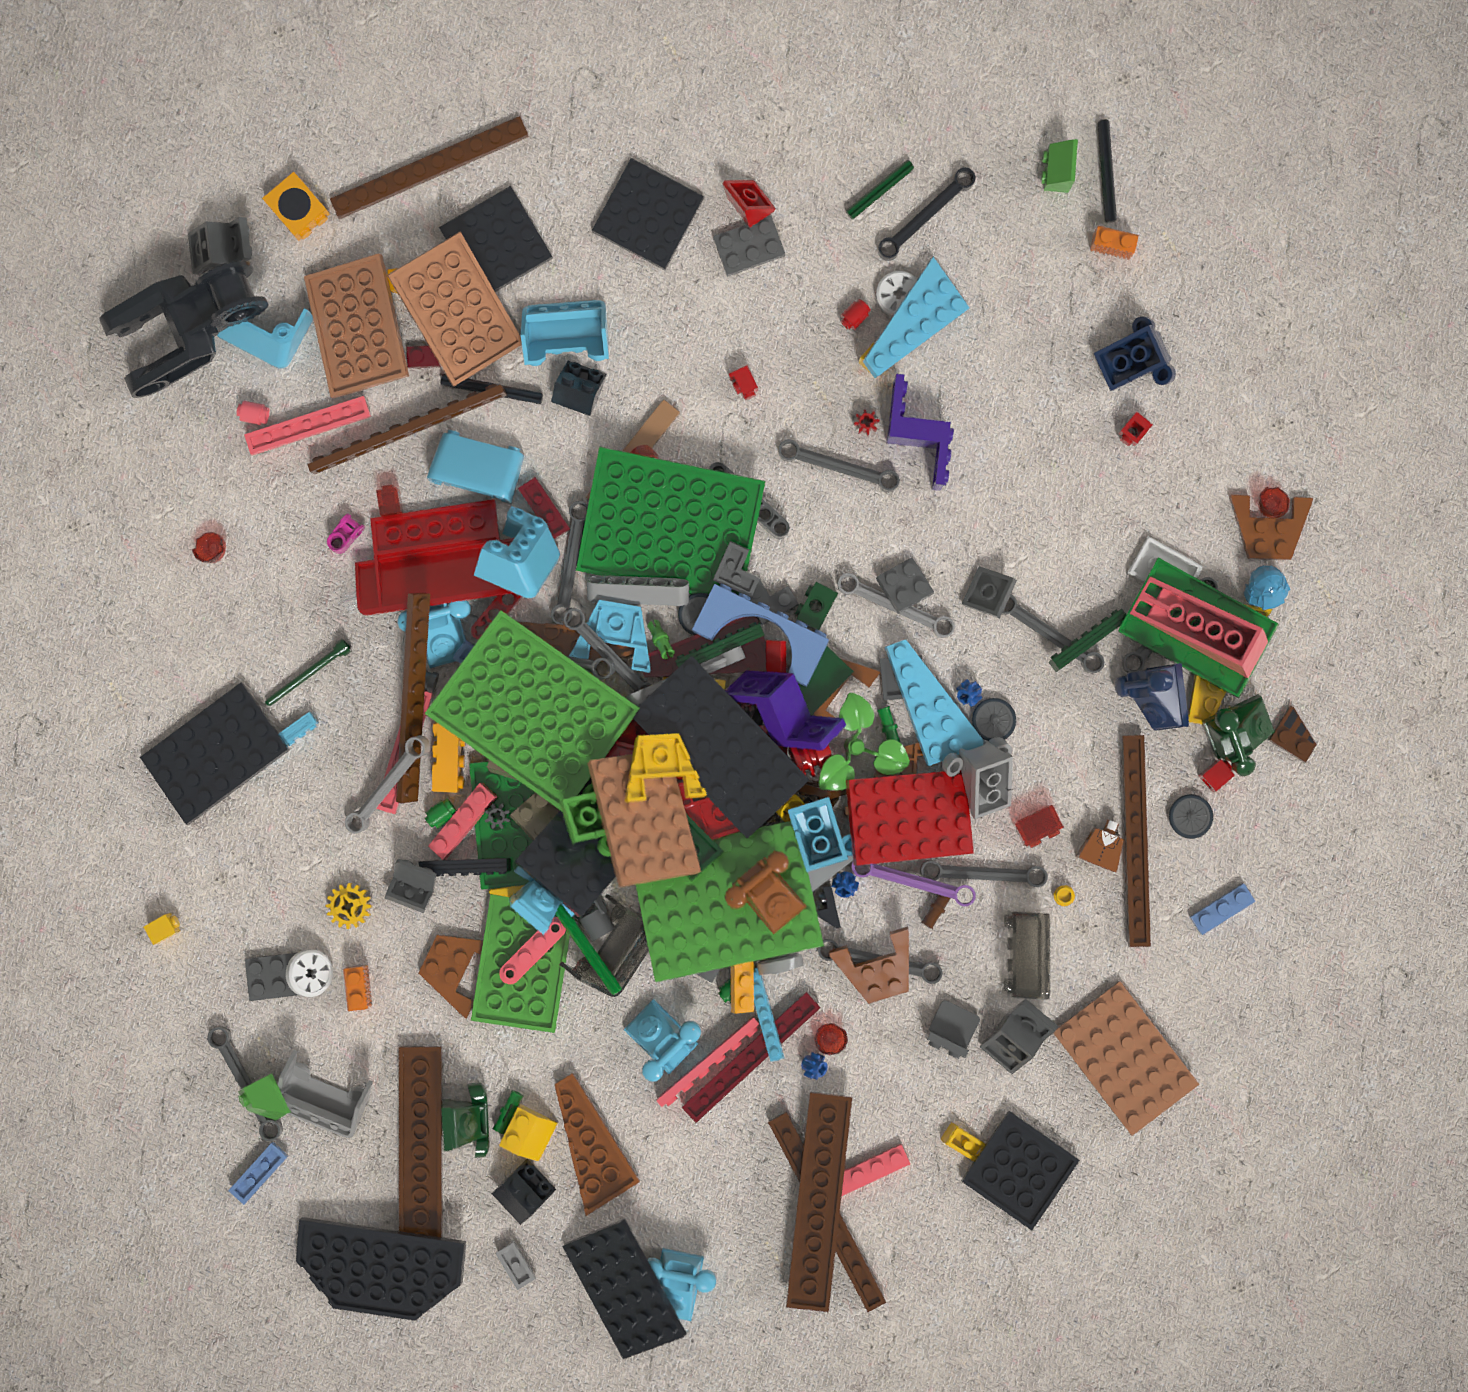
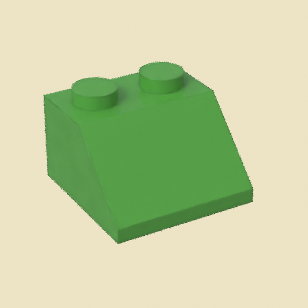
M1078 139L1049 144L1047 151H1043L1042 163L1046 164L1045 171H1042L1041 184H1044V191L1069 193L1075 182Z

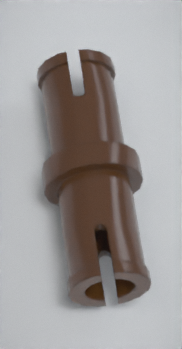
M938 895L935 901L930 903L929 906L931 907L921 923L933 930L940 915L945 913V907L951 898Z

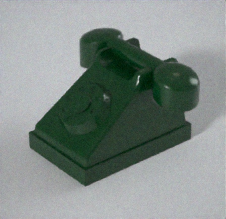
M1259 694L1232 707L1221 709L1217 714L1202 720L1215 757L1232 762L1231 767L1233 771L1243 777L1253 773L1256 767L1255 761L1249 755L1275 732L1263 698Z
M468 1083L472 1102L443 1099L444 1152L453 1151V1149L477 1140L474 1158H484L490 1148L488 1095L482 1083Z

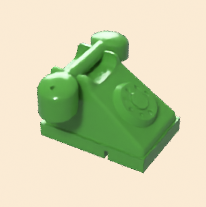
M591 783L583 790L582 795L562 799L560 805L572 843L600 838L597 843L599 852L604 856H611L593 783Z

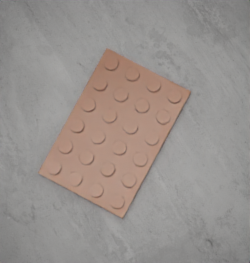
M458 232L387 275L452 386L459 384L522 345L518 331L461 232Z
M378 253L304 276L331 398L341 397L409 377L382 254Z
M633 754L590 760L588 767L619 887L693 875L701 872L676 777L644 779L646 800L643 802L625 803Z
M1120 981L1063 1023L1053 1033L1131 1136L1200 1085Z

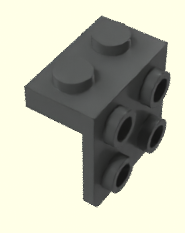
M397 859L394 876L385 894V899L424 913L434 893L436 874L429 868H421L408 860Z
M943 1000L925 1035V1038L929 1040L928 1045L938 1050L943 1047L949 1050L947 1054L959 1059L960 1056L966 1058L969 1052L967 1047L980 1022V1017L947 1000Z

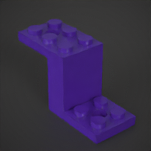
M896 374L893 381L887 443L936 449L932 490L940 491L943 486H946L949 479V470H946V465L951 460L952 449H948V444L953 440L954 428H950L951 422L903 417L906 402H902V397L905 398L907 393L908 381H904V374Z
M746 670L725 690L736 703L743 702L757 705L769 736L777 746L823 750L846 726L844 718L810 715L794 673Z

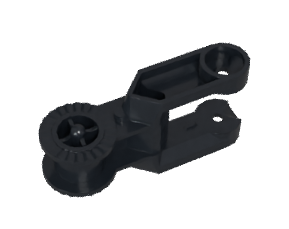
M249 261L230 262L229 264L218 266L204 273L196 280L195 285L192 286L183 275L158 281L100 316L99 321L106 336L116 333L119 337H124L138 331L146 322L164 313L178 346L177 349L153 363L138 368L126 375L124 379L133 398L155 394L209 364L216 355L214 337L219 332L230 326L239 325L242 322H247L249 319H254L255 316L260 315L261 312L268 308L267 299L262 296H254L247 278L254 270Z

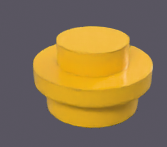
M1061 885L1055 889L1053 897L1058 905L1069 906L1075 899V893L1071 887Z

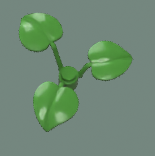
M849 692L839 711V718H844L846 723L844 728L846 730L857 731L844 742L845 754L847 755L846 761L842 755L835 754L824 762L819 775V788L823 790L846 789V780H854V769L848 765L851 762V754L860 755L862 752L877 756L873 763L874 768L885 775L900 773L910 763L905 748L896 740L883 741L878 747V752L865 748L863 741L858 739L857 736L861 733L862 728H868L873 724L874 711L866 699Z

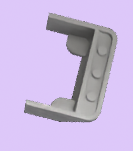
M293 1050L278 1081V1087L290 1110L288 1115L346 1138L353 1137L369 1100L373 1081L369 1080L365 1088L356 1086L350 1088L349 1092H346L310 1077L311 1072L308 1066L304 1063L296 1062L298 1051Z

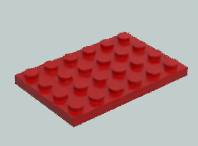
M961 770L955 776H949L944 771L846 780L854 866L974 854L970 808Z

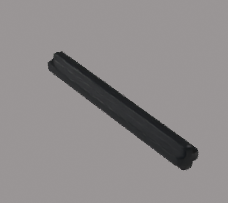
M1104 119L1099 120L1097 125L1105 222L1110 223L1116 221L1117 213L1109 120Z
M446 374L441 376V385L478 393L486 391L485 388L487 386L495 384L467 378L459 384L452 386ZM502 385L507 394L504 398L541 404L543 401V394L541 392Z

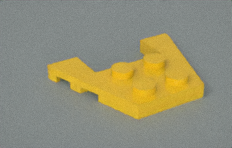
M679 734L636 737L625 803L645 801L644 779L682 776L685 798L706 796V791L700 785L699 776L689 761L690 756Z

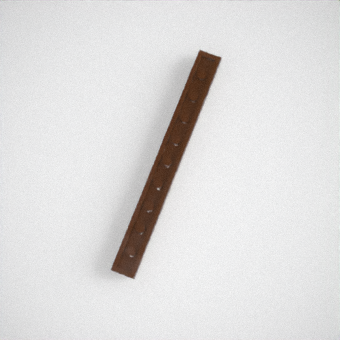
M518 116L332 197L330 201L340 220L528 138L529 135L521 117Z
M501 384L489 385L485 388L486 391L479 394L478 392L470 393L462 401L453 400L447 403L445 408L429 410L427 412L428 415L423 417L414 416L408 419V423L403 425L400 423L389 427V431L373 433L365 441H362V439L350 443L351 446L343 449V447L332 450L331 455L326 457L324 455L317 456L307 466L309 471L316 475L507 396L506 391Z
M425 592L408 593L399 759L406 752L405 744L407 740L422 735L430 594ZM414 740L413 749L416 753L421 754V743L418 740ZM421 757L416 758L397 782L396 802L403 804L418 801Z
M1144 735L1122 736L1128 947H1151Z
M786 1111L769 1120L768 1124L800 1183L804 1144ZM840 1214L836 1253L866 1311L870 1312L885 1304L886 1300Z

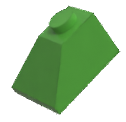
M272 1074L238 1091L240 1104L246 1107L249 1112L272 1120H277L290 1113Z

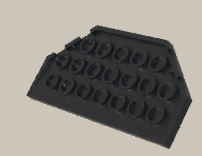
M302 1217L299 1219L296 1262L301 1268L303 1267L310 1276L309 1279L319 1291L324 1293L333 1309L416 1321L463 1283L467 1241Z

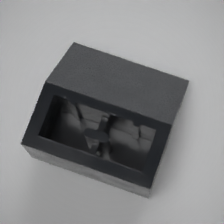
M568 360L555 382L551 402L590 416L597 404L607 374Z
M527 1158L491 1194L521 1225L539 1209L556 1188Z

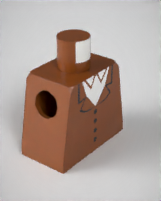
M1107 819L1103 830L1093 828L1076 854V857L1116 873L1124 839L1115 836L1119 824Z

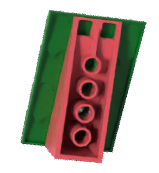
M1158 557L1118 632L1175 664L1182 663V668L1239 699L1279 624Z

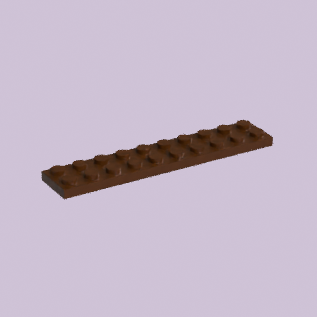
M400 1046L399 1231L443 1238L442 1046Z
M810 1092L786 1308L829 1312L852 1096Z

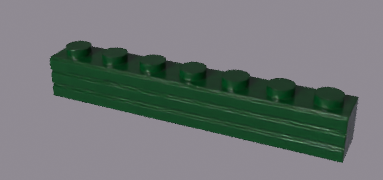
M1122 608L1119 611L1117 609L1110 613L1112 616L1109 618L1106 616L1101 620V624L1098 625L1096 623L1092 626L1090 632L1085 631L1081 634L1082 638L1079 640L1076 638L1070 642L1071 646L1068 647L1066 645L1063 647L1060 654L1055 653L1052 655L1048 663L1054 671L1058 672L1120 627L1127 615Z
M754 622L747 629H744V627L737 630L738 633H729L722 640L720 638L713 640L711 645H708V643L702 645L699 650L695 648L689 651V654L686 656L684 654L677 656L675 662L678 668L691 656L701 664L764 636L765 634L760 623Z

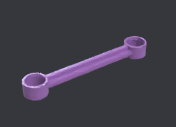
M852 863V871L858 877L863 878L870 875L955 899L961 906L971 905L976 898L975 890L969 885L957 887L878 864H870V871L867 874L860 875L856 872L855 866ZM962 888L970 889L973 894L972 900L968 903H961L957 898V893Z

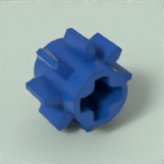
M966 679L956 688L958 691L957 698L963 705L969 703L972 707L983 698L981 696L982 688L976 681L970 683Z
M847 871L840 874L837 873L836 878H833L832 887L836 888L835 893L843 898L850 897L851 895L854 896L859 886V882L855 881L856 876Z
M811 1052V1055H806L801 1063L802 1069L805 1070L804 1076L818 1080V1077H823L828 1069L827 1063L824 1062L825 1056Z

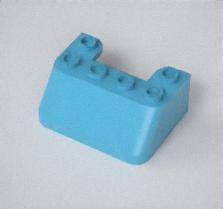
M590 300L538 304L524 307L522 309L521 321L524 364L539 366L546 360V353H580L587 350L588 357L594 361L609 359L605 302Z
M511 506L506 515L507 520L502 534L514 538L510 546L504 545L497 540L486 542L481 550L474 576L525 598H533L538 594L557 564L560 551L547 523L542 518Z

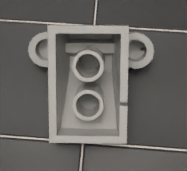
M994 737L989 741L984 740L983 746L972 750L961 748L959 755L957 753H949L943 760L942 768L949 776H955L961 770L971 810L970 815L974 819L1011 806L1013 756L1011 754L1013 750L1003 738Z

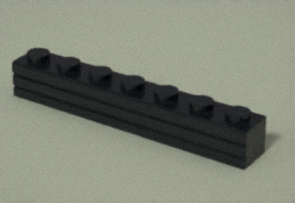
M511 858L418 861V865L421 868L431 869L436 874V877L444 876V874L456 876V873H461V876H468L469 873L482 875L481 873L486 872V875H494V872L507 874L508 871H511Z

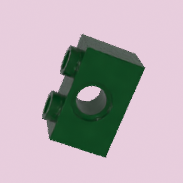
M818 582L814 586L810 584L804 595L808 597L805 604L800 603L795 612L798 616L796 620L805 623L813 630H820L838 593ZM811 601H819L821 609L819 611H812L809 607Z

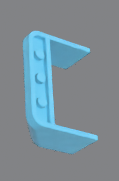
M304 308L295 326L288 323H280L274 328L272 334L247 321L239 325L230 326L219 332L217 336L276 368L283 369L290 364L313 321V316Z

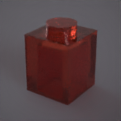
M384 485L381 486V490H376L381 516L404 513L401 493L398 487Z

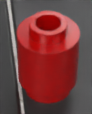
M858 299L840 315L842 319L840 322L846 329L855 330L869 316L868 313L871 309L863 300Z

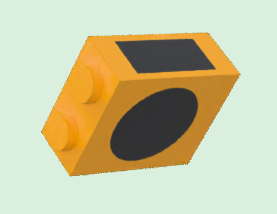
M295 172L291 173L262 198L298 241L306 239L312 233L311 230L317 225L321 226L330 215Z

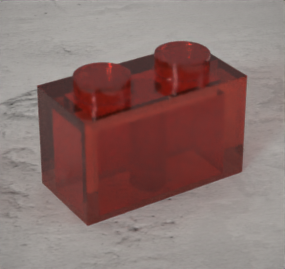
M1048 805L1012 823L1023 846L1029 845L1030 848L1041 844L1040 839L1046 836L1050 839L1059 835V830L1064 828L1053 805Z

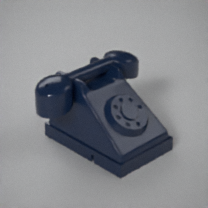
M1146 316L1137 317L1133 321L1132 330L1134 333L1094 353L1110 391H1114L1152 371L1153 380L1158 385L1170 384L1176 376L1175 368L1168 363L1172 360V357L1168 354L1161 338V333L1155 330L1154 321Z
M1182 663L1146 668V670L1128 673L1126 676H1119L1116 679L1115 691L1117 695L1133 698L1154 731L1189 727Z

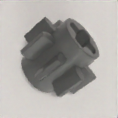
M491 804L492 810L485 811L486 814H489V818L485 822L493 823L492 829L496 827V824H499L500 828L503 829V823L511 821L507 818V814L511 811H504V804H501L499 808H496L495 804ZM498 811H501L500 815L503 816L502 820H497L496 822L493 813H498Z

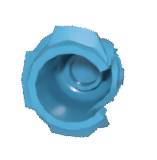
M1263 565L1251 572L1249 584H1245L1246 588L1243 593L1249 604L1267 610L1285 603L1284 600L1291 589L1283 572L1272 565Z

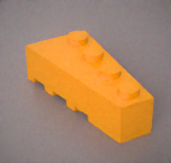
M434 722L433 733L437 737V741H434L432 750L433 758H436V762L432 764V792L460 793V789L464 787V776H461V768L465 767V755H462V746L465 747L466 743L437 722Z

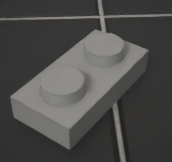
M515 1241L495 1253L517 1290L536 1279L534 1272Z

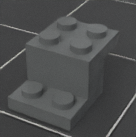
M238 217L230 223L206 221L188 233L193 274H202L209 269H215L230 262L249 261L252 259V247L249 242L250 229L247 225V218Z
M1025 998L1003 1017L994 1033L982 1042L980 1048L1008 1072L1013 1074L1034 1058L1043 1041L1056 1031L1058 1025Z

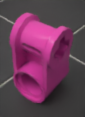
M347 513L328 536V547L336 554L346 552L351 544L362 534L365 526L358 524ZM338 538L342 539V546L339 548H334V540Z

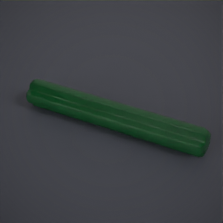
M906 160L851 205L846 210L849 218H856L913 171L914 165L911 161Z

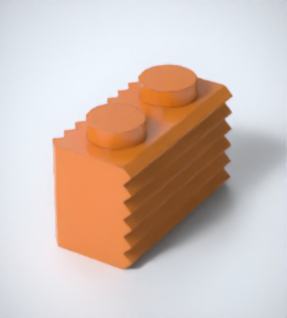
M1098 226L1094 231L1090 250L1091 252L1115 255V257L1119 256V258L1123 257V259L1127 258L1129 260L1135 253L1139 235Z
M367 965L343 969L348 1011L366 1010L372 1006Z

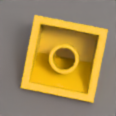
M520 1104L499 1146L518 1156L539 1161L558 1122Z

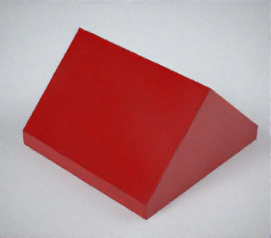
M724 180L722 183L727 199L749 228L775 211L774 205L754 180Z

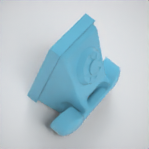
M467 600L430 606L427 661L430 669L457 662L453 659V656L466 640L461 619L467 617L471 611V605ZM407 611L402 612L397 620L399 628L406 632Z
M829 797L788 810L807 872L848 860V856L853 857L851 835H846L842 839Z
M518 866L514 872L529 880V882L519 891L513 893L508 899L510 907L544 935L549 929V925L561 902ZM562 904L571 917H573L574 913Z
M654 999L624 1028V1031L653 1058L645 1062L642 1068L644 1078L651 1082L658 1081L662 1077L664 1070L670 1074L699 1044L697 1040L701 1035V1028L697 1022L689 1020L681 1026Z
M662 1248L660 1260L657 1258H649L647 1260L679 1319L691 1321L697 1290L702 1293L712 1291L716 1285V1276L711 1270H702L704 1256Z

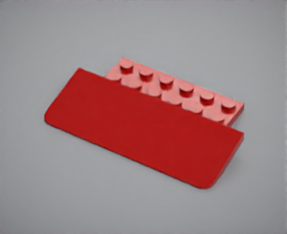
M495 499L370 518L374 560L355 562L357 608L362 615L369 616L407 610L408 593H429L430 606L513 593L474 576L481 550L486 542L497 540L504 545L510 546L514 538L500 540Z

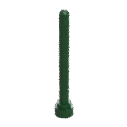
M343 638L338 640L331 652L265 700L266 705L272 706L338 656L348 655L352 652L350 646Z

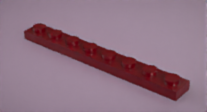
M807 992L775 1020L781 1044L821 1008ZM763 1033L757 1036L682 1106V1109L695 1123L705 1116L769 1056Z

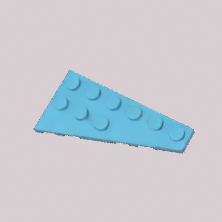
M934 257L930 259L926 268L920 274L916 283L863 360V363L874 378L885 372L969 309L967 303Z
M902 640L886 646L885 650L927 766L943 761L949 753H957L959 755L961 748L972 750L983 746L984 740L908 641Z

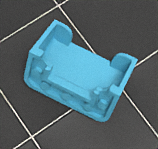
M448 430L447 433L442 434L429 468L427 479L433 484L441 485L444 483L449 487L453 486L487 495L490 498L495 497L500 499L501 502L512 504L524 455L520 453L521 449L508 446V449L464 438L460 436V433Z

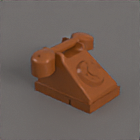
M774 851L770 853L768 858L764 857L738 878L725 893V901L733 909H740L747 902L773 935L807 907L779 874L786 871L789 866L788 857L780 851Z

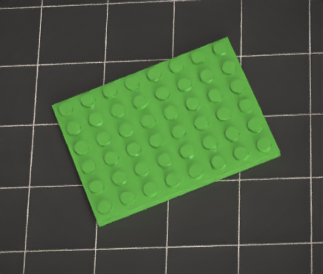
M500 610L425 712V715L562 811L560 801L578 796L591 778L588 762L590 760L603 759L607 756L640 708Z
M791 821L761 827L748 839L741 832L714 839L713 841L723 850V854L693 881L687 876L636 884L655 982L824 946L809 874L806 871ZM780 851L788 857L789 866L786 871L779 874L807 907L773 935L747 902L742 908L733 909L726 903L725 893L738 878L764 857L768 858L770 853Z

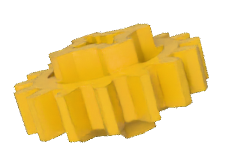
M348 883L347 888L341 884L339 885L340 891L333 889L334 896L327 897L331 901L330 904L325 905V907L331 909L327 916L333 915L334 918L331 922L338 921L339 928L346 924V929H351L352 924L357 928L359 927V921L361 923L366 922L364 916H371V913L367 910L373 907V905L368 904V901L372 898L371 896H365L366 889L359 890V884L354 888L352 883ZM349 892L357 894L360 898L352 897ZM340 896L341 901L339 905L336 907V901ZM348 903H353V907H351V910L346 909L345 905H347ZM363 905L362 912L358 916V909ZM339 914L347 915L349 920L343 919Z

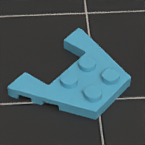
M599 600L587 624L605 643L635 648L631 670L650 673L651 667L641 607ZM581 635L569 656L589 659L591 646Z

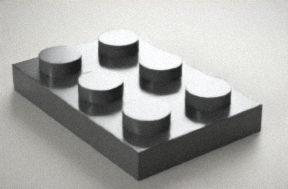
M772 216L762 219L750 228L746 224L713 236L727 277L786 256Z
M296 953L245 959L249 1001L298 995L291 990L286 980L287 965ZM307 969L306 977H312V971Z

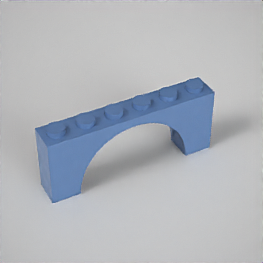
M714 584L692 631L712 641L722 627L735 619L749 616L767 619L784 632L790 643L792 663L789 673H794L797 683L807 687L829 643V639L826 638L827 634L819 630H815V632L807 629L808 625L796 620L794 623L788 620V615L777 611L775 614L769 611V606L761 602L755 604L750 601L751 598L743 593L736 595L731 592L732 589L724 584H720V586Z

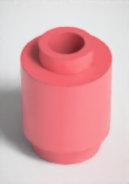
M244 400L242 404L238 405L237 416H239L240 421L257 425L267 424L270 409L265 407L264 404Z

